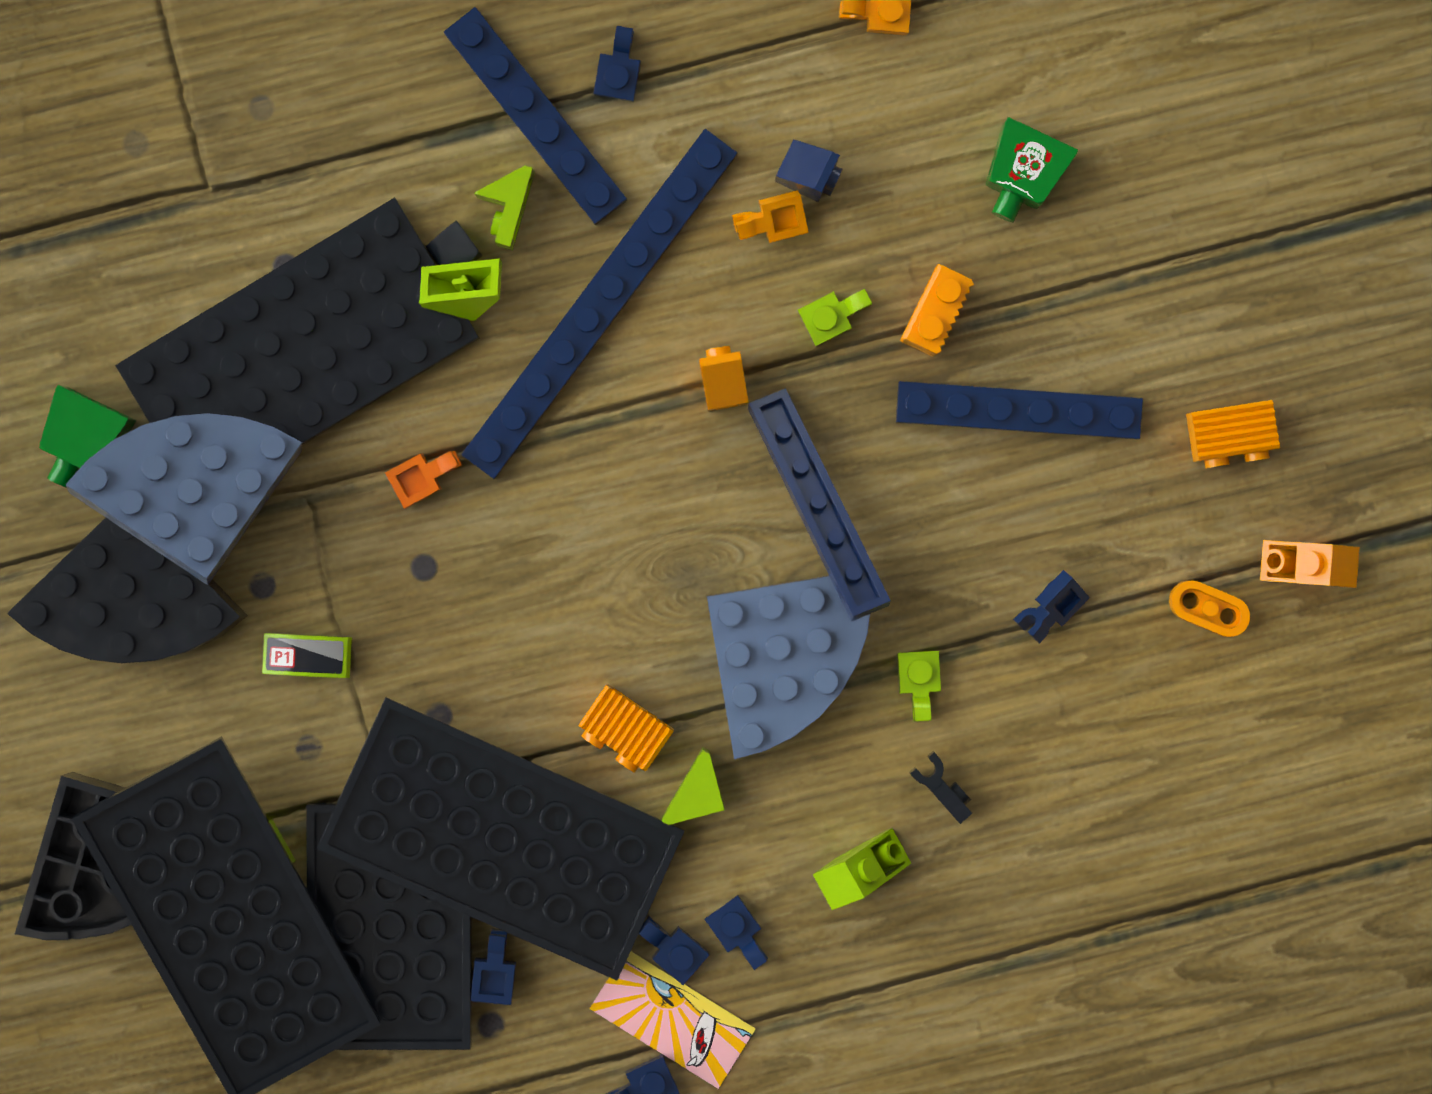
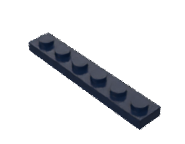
M476 7L443 32L595 226L627 201L624 194Z
M899 381L895 423L1140 439L1143 398Z
M786 388L750 402L748 411L851 621L888 607L891 600Z

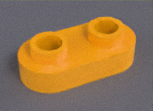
M1187 580L1178 583L1170 593L1169 605L1172 612L1178 618L1225 637H1234L1244 632L1249 625L1250 611L1245 602L1198 581ZM1187 593H1192L1196 598V603L1192 608L1188 609L1183 605V597ZM1226 608L1233 612V620L1228 624H1224L1220 619L1221 612Z

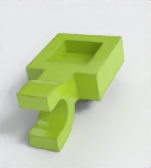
M865 289L841 302L838 301L833 291L798 309V312L817 347L852 329L847 317L871 306L872 302Z
M939 651L897 653L899 694L912 693L913 721H932L929 692L941 691Z

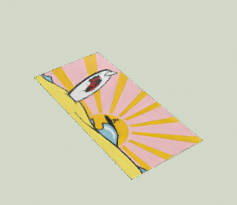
M632 951L618 980L609 977L589 1008L718 1089L756 1029L685 984L682 985L674 977Z

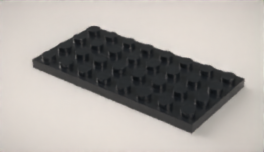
M394 197L115 366L149 423L174 416L207 413L237 416L272 426L301 441L303 445L480 338L468 319L423 308L419 304L421 268L435 266L436 264Z
M385 697L316 849L607 977L618 980L684 834V830L672 824L667 825L659 818Z
M222 736L72 817L78 832L227 1094H256L381 1025L378 1015Z

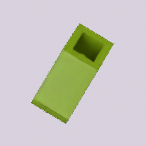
M890 828L836 857L815 872L813 876L831 909L834 910L867 897L912 863L893 828Z

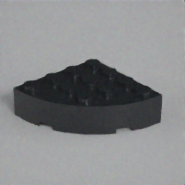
M107 518L102 520L7 613L30 634L61 651L90 660L114 663L156 661L193 651L223 636L248 616L213 579L209 585L205 584Z
M75 772L61 776L15 935L41 940L83 939L111 934L131 925L72 821L74 815L126 787Z

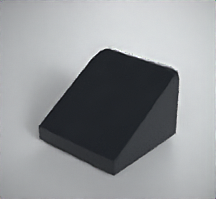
M457 220L425 246L439 265L471 262L482 257V254Z

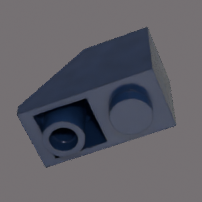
M793 139L776 174L775 182L793 191L798 190L800 194L819 202L823 193L831 196L843 170L836 166L840 155Z

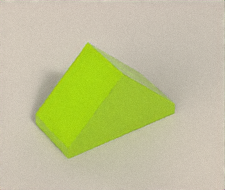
M498 258L422 267L419 304L423 308L471 321L477 320L500 299L502 261Z
M702 747L662 816L661 821L667 825L725 810L711 754L704 747Z

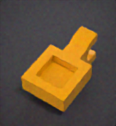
M911 0L840 1L839 18L867 20V32L907 35L909 33Z
M798 190L758 200L761 212H742L732 215L734 229L736 233L738 232L740 240L766 232L769 243L809 233L802 198Z

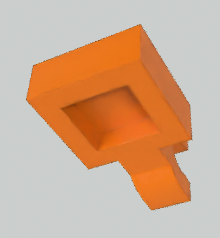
M449 451L429 463L424 454L420 453L385 472L403 508L406 509L442 490L437 478L463 464L456 451Z

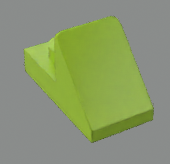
M524 165L474 193L478 199L505 206L503 212L496 211L490 231L491 235L496 236L495 244L498 247L512 251L514 249L535 175L533 167Z

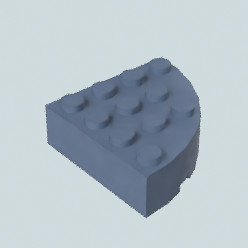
M210 413L174 416L142 425L114 439L89 458L67 482L66 487L71 495L209 585L302 452V442L272 426L243 417Z
M830 576L707 596L734 759L766 751L804 730L818 719L839 696L857 666L868 634L870 614L851 621Z

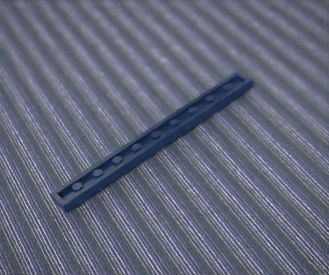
M707 129L703 130L461 454L463 457L491 478L496 479L738 154L735 150Z

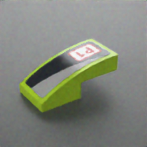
M264 633L262 674L350 678L352 637Z

